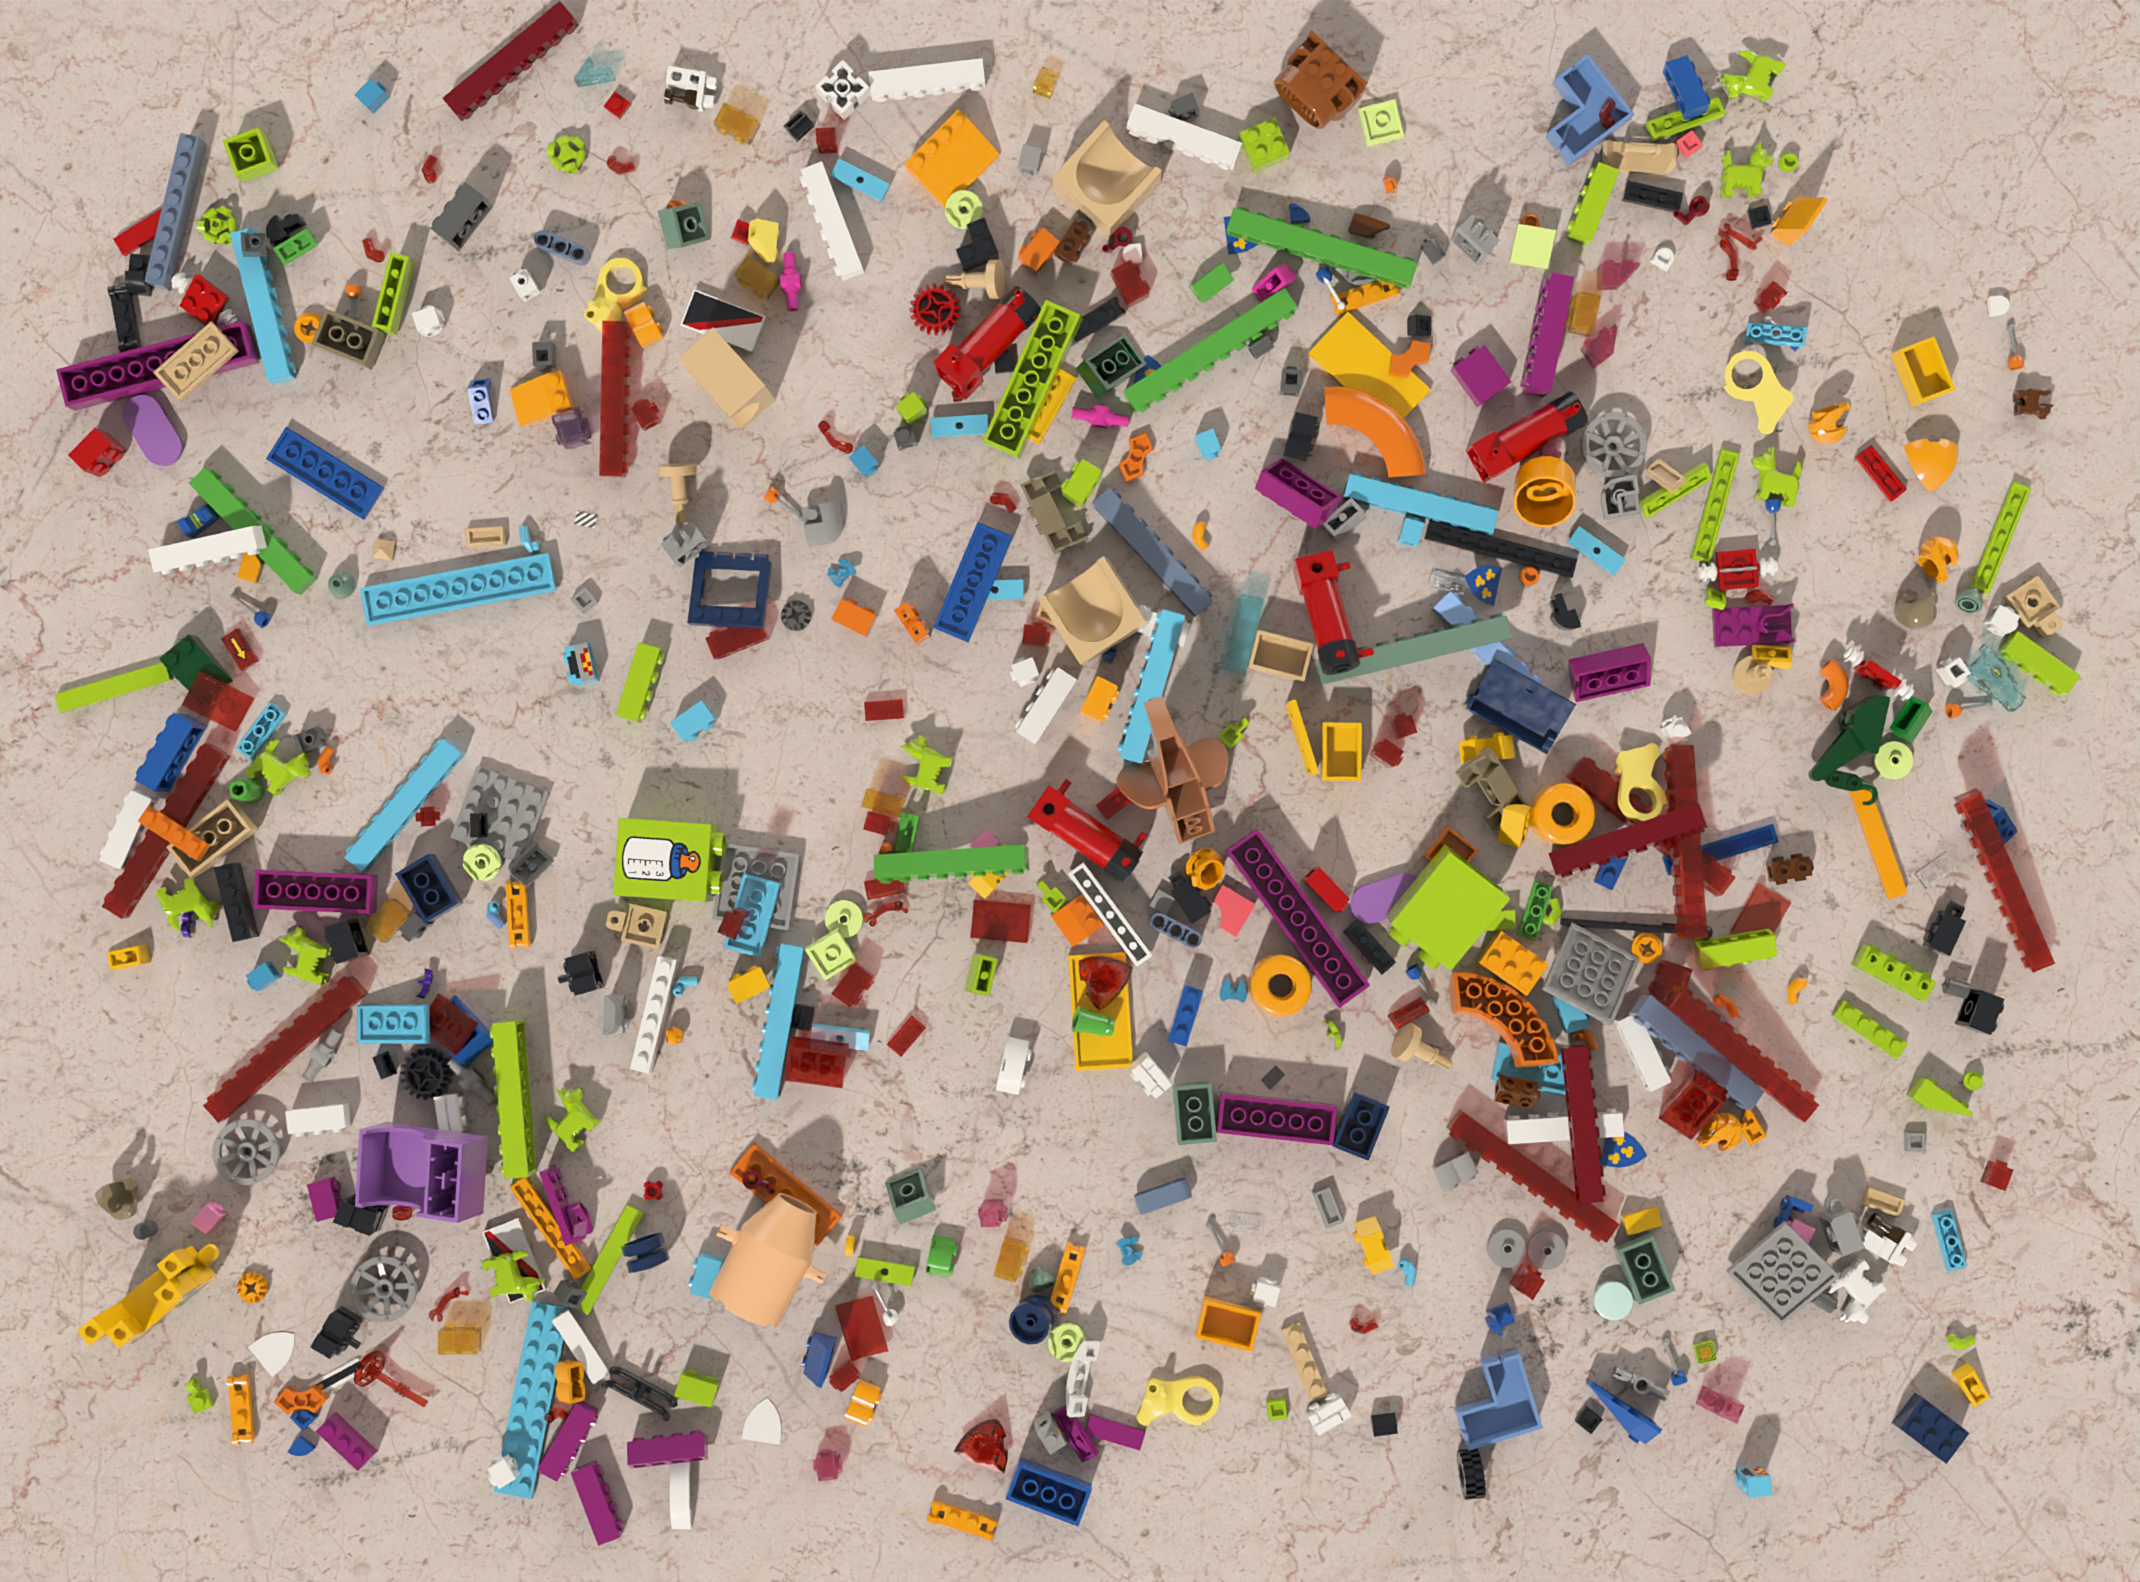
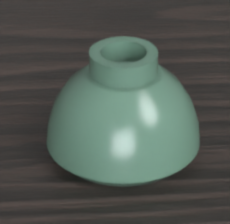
M337 572L330 577L328 589L337 598H347L355 590V580L349 573Z
M1971 587L1957 595L1955 605L1963 612L1977 613L1983 607V598L1978 589Z
M1037 1267L1031 1271L1029 1288L1032 1292L1045 1290L1054 1284L1055 1279L1051 1273L1043 1270L1042 1267Z

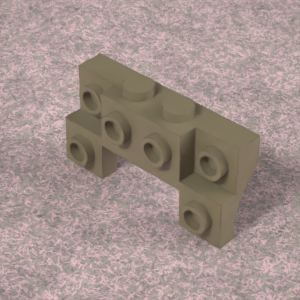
M1055 470L1020 484L1030 506L1027 510L1031 518H1036L1038 524L1035 526L1040 536L1044 534L1054 555L1088 539L1080 521L1066 527L1051 496V493L1062 489V484Z
M1483 748L1473 760H1467L1455 772L1464 787H1470L1477 781L1492 807L1483 817L1492 831L1500 829L1504 807L1512 804L1527 805L1492 748Z

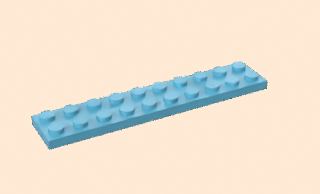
M549 553L360 588L367 626L557 591Z
M535 1300L531 1303L501 1453L502 1457L509 1454L511 1458L515 1459L520 1475L500 1489L495 1486L494 1492L532 1499L534 1496L538 1476L537 1468L541 1461L557 1381L555 1365L556 1362L561 1361L564 1339L553 1324L552 1319L567 1309L571 1311V1307Z

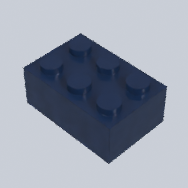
M427 854L395 873L424 923H431L464 903L435 854Z
M1351 1090L1334 1132L1333 1147L1369 1161L1390 1106Z
M1917 1393L1912 1395L1892 1422L1946 1464L1970 1434Z

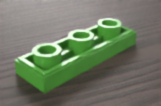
M1536 880L1533 881L1517 931L1518 936L1536 941L1553 886ZM1535 907L1538 909L1537 914L1533 913V908Z

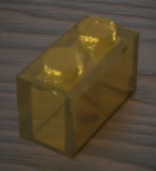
M725 102L714 120L717 132L724 136L728 134L734 137L733 139L741 145H744V143L751 145L761 126L756 118Z
M749 256L745 257L734 273L737 278L736 282L744 288L750 287L753 290L752 293L760 299L764 297L768 300L781 282L777 275Z
M1578 291L1574 296H1571L1569 307L1572 308L1571 314L1567 315L1565 326H1568V333L1588 337L1593 334L1601 295Z
M867 788L861 807L900 817L905 799Z
M397 899L385 900L380 906L381 910L377 915L373 914L367 921L368 925L365 929L381 943H388L412 914Z
M1004 1236L994 1277L1015 1283L1017 1277L1021 1278L1024 1268L1021 1266L1022 1259L1026 1260L1029 1248H1026L1027 1242Z
M447 1324L438 1331V1355L477 1354L481 1351V1327H475V1324H466L463 1327Z

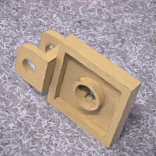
M2035 576L2003 597L2010 608L2014 609L2015 613L2020 616L2019 621L2025 629L2033 626L2041 637H2045L2062 628V622L2055 613V610L2060 608V606L2039 576ZM2028 598L2035 599V607L2028 605Z
M629 903L627 912L613 910L608 913L606 927L622 932L621 941L659 949L668 911ZM614 917L618 918V923L614 922ZM647 921V925H650V927L643 932L639 924Z

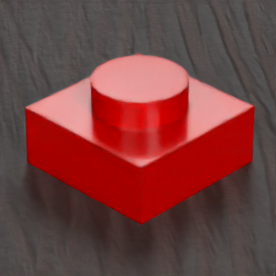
M614 91L605 103L604 108L618 119H621L631 106V103Z
M737 219L730 238L748 246L750 244L748 242L749 224Z

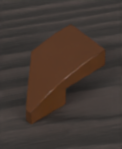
M1354 213L1348 231L1350 234L1363 237L1370 236L1372 239L1381 231L1390 229V225L1383 221Z

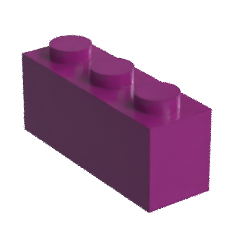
M337 1412L332 1414L316 1430V1433L357 1471L378 1452Z

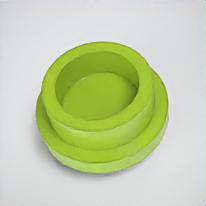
M1792 153L1783 154L1778 160L1779 168L1783 172L1794 171L1798 165L1797 157Z
M1970 1071L1964 1075L1963 1084L1969 1090H1978L1983 1085V1077L1978 1072Z

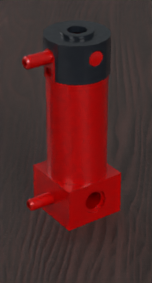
M1015 286L957 347L951 343L933 361L938 377L966 400L984 382L982 374L1037 320L1041 311L1038 303L1025 290Z
M1569 391L1497 433L1494 431L1476 441L1465 451L1482 482L1486 483L1506 472L1516 463L1559 439L1576 432V430L1588 425V417L1578 397Z
M1333 550L1295 558L1293 569L1299 595H1303L1318 649V657L1322 672L1325 675L1341 674L1353 670L1361 664L1359 658L1374 655L1373 648L1358 651L1356 642L1352 638L1338 586L1339 571L1348 570L1351 567L1349 562L1336 564Z
M1068 779L1063 781L1058 790L1048 785L1027 817L1046 831L1060 838L1122 883L1127 876H1130L1139 863V859L1144 852L1140 849V846L1147 838V834L1141 832L1134 843H1131L1064 796L1071 785ZM1046 804L1054 805L1055 810L1052 814L1044 812Z

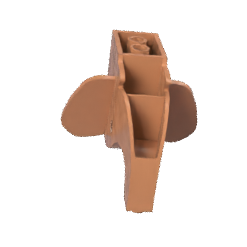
M1163 696L1151 698L1148 702L1144 703L1154 743V748L1147 751L1149 762L1125 766L1117 777V786L1130 801L1141 808L1156 809L1165 806L1179 844L1215 832L1206 791L1218 787L1224 781L1228 767V752L1222 741L1212 738L1201 739L1188 747L1185 738L1180 737L1172 722Z

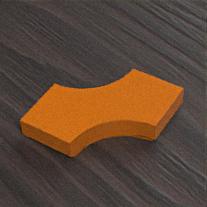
M1412 340L1405 353L1392 355L1390 357L1389 375L1408 378L1414 366L1427 364L1430 356V343Z
M1147 432L1129 439V455L1119 464L1126 483L1144 475L1142 467L1144 458L1154 450Z
M316 1384L304 1391L294 1390L288 1386L276 1398L274 1403L287 1415L296 1409H307L316 1413L328 1400L329 1396Z

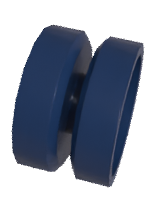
M661 1232L635 1239L621 1246L623 1256L633 1257L626 1263L629 1273L653 1268L670 1259L667 1249H656L665 1242Z
M1029 1295L1023 1298L1010 1314V1330L1013 1336L1020 1342L1028 1345L1038 1344L1055 1327L1057 1312L1053 1303L1046 1297Z

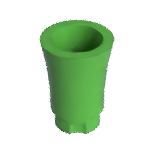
M257 778L239 779L232 782L229 786L232 798L248 804L258 803L265 794V787Z
M1081 1006L1076 1008L1072 1020V1032L1099 1036H1112L1114 1032L1115 1019L1087 1010Z

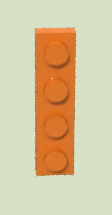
M150 805L147 806L138 820L139 823L197 861L202 859L210 847L209 843Z

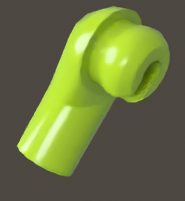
M1559 897L1549 899L1551 911L1543 917L1544 923L1547 925L1556 924L1562 914Z
M1953 1333L1946 1336L1949 1347L1957 1350H1963L1976 1344L1972 1335L1963 1339L1957 1338Z

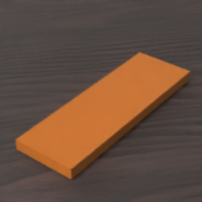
M755 1142L729 1172L743 1184L742 1175L744 1171L754 1168L760 1172L762 1179L771 1181L775 1188V1194L769 1195L767 1189L761 1186L756 1189H749L766 1204L776 1195L782 1193L792 1196L812 1207L817 1212L814 1244L817 1246L843 1216ZM750 1175L748 1177L749 1180H753L755 1178L754 1175Z

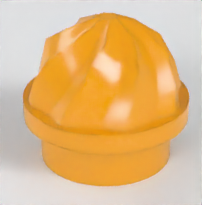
M671 1026L670 1029H666L667 1044L674 1046L682 1042L684 1033L680 1028Z

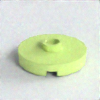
M959 190L954 192L947 199L945 205L947 220L951 225L959 229H967V224L981 219L983 213L982 202L971 191ZM965 207L967 212L961 213L960 208Z
M1892 741L1882 744L1878 754H1874L1873 757L1875 770L1886 779L1903 778L1910 772L1913 765L1912 752L1901 742ZM1893 757L1897 759L1895 764L1892 762Z
M484 843L475 844L468 848L463 856V868L475 880H491L501 869V857L497 850L490 845Z
M848 900L837 901L826 911L825 924L829 932L838 928L844 938L852 937L859 932L863 925V914L859 906L854 902ZM841 916L847 917L846 923L841 922Z
M1070 1322L1061 1323L1050 1332L1048 1348L1051 1354L1060 1361L1072 1362L1077 1349L1083 1341H1086V1336L1078 1325ZM1070 1339L1071 1342L1070 1344H1065L1063 1341Z

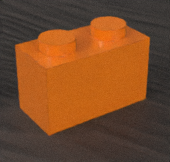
M1042 228L1040 231L1036 230L1030 238L1032 241L1027 246L1024 245L1018 252L1019 262L1035 275L1051 259L1060 243L1045 228Z
M841 598L831 619L868 637L877 619V616L874 615L875 611L866 606L863 609L856 606L858 602L847 598V600Z

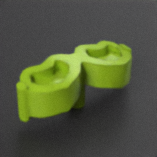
M1327 1019L1323 1021L1332 1031L1326 1035L1327 1037L1334 1036L1335 1049L1342 1046L1340 1034L1332 1020Z

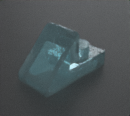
M590 56L574 76V81L578 87L616 81L615 73L611 67L601 66L595 70Z

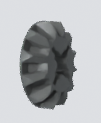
M799 600L790 601L784 605L781 611V621L789 630H803L811 621V610L804 602ZM793 608L797 613L804 612L799 616V623L794 618H789L793 615Z

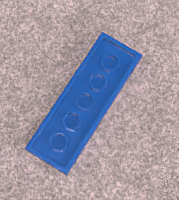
M285 427L266 460L363 520L366 519L384 490V487L288 427Z
M977 522L933 629L969 643L1013 536Z

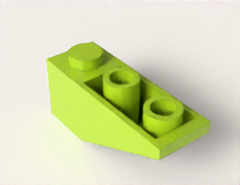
M1919 1077L1906 1094L1907 1097L1927 1109L1969 1116L1973 1114L1968 1109V1104L1960 1099L1956 1101L1952 1098L1953 1094L1945 1088L1942 1090L1938 1088V1083L1930 1077Z

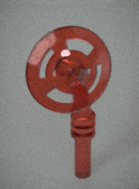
M373 1351L369 1353L357 1366L354 1373L356 1385L364 1387L371 1384L377 1378L394 1389L395 1393H398L400 1396L402 1395L403 1398L407 1397L423 1408L428 1404V1400L411 1391L410 1387H407V1385L403 1386L402 1382L398 1383L382 1373L386 1362L383 1352Z

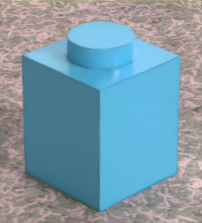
M1214 429L1195 435L1194 439L1203 460L1207 458L1209 461L1219 457L1218 454L1221 453L1222 449Z
M1413 516L1405 518L1397 542L1412 547L1418 546L1424 523L1420 522L1421 519Z

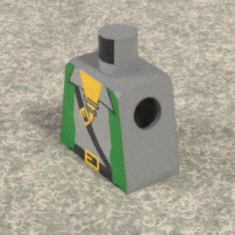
M1050 1410L1033 1420L1035 1431L1050 1455L1068 1444V1439L1055 1421Z

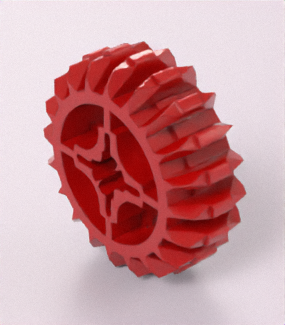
M933 283V289H930L927 284L925 285L926 291H923L922 288L919 289L920 296L918 294L913 295L917 301H910V304L914 307H911L909 311L910 313H915L911 315V320H916L914 325L916 327L920 326L921 332L927 328V335H930L932 330H934L935 336H938V330H941V333L944 335V328L947 327L951 331L952 327L950 324L956 326L957 321L955 319H960V314L956 313L961 311V307L956 306L960 303V300L955 299V292L950 294L951 288L948 287L943 291V284L940 285L939 289H937L936 283ZM934 296H941L948 302H938ZM928 298L929 305L923 308V311H920L921 304ZM932 302H934V305L938 309L939 317H937L936 313L932 309ZM951 308L948 318L942 321L941 316L943 312ZM922 317H932L936 320L937 324L929 323Z

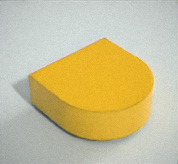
M847 1235L845 1256H853L855 1235Z

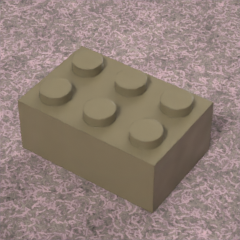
M325 309L311 344L320 350L372 370L386 334L379 329Z

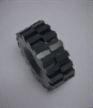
M1478 1448L1470 1451L1468 1449L1457 1450L1460 1487L1462 1488L1464 1499L1485 1498V1474Z

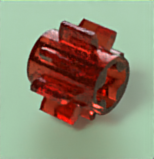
M420 807V812L415 813L416 822H421V827L436 826V821H440V811H435V807Z

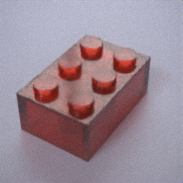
M792 1036L788 1045L785 1081L843 1088L849 1044Z
M1694 1069L1663 1103L1658 1119L1692 1140L1726 1103L1728 1090L1697 1069Z

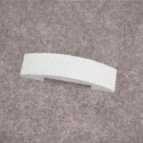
M1083 1341L1074 1355L1066 1386V1410L1069 1417L1085 1416L1088 1397L1084 1395L1091 1361H1097L1100 1341Z
M691 1462L670 1464V1516L672 1529L692 1528V1509H690Z

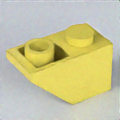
M757 218L749 223L748 242L762 262L769 264L774 262L778 255L776 246L780 235L778 230L779 223Z

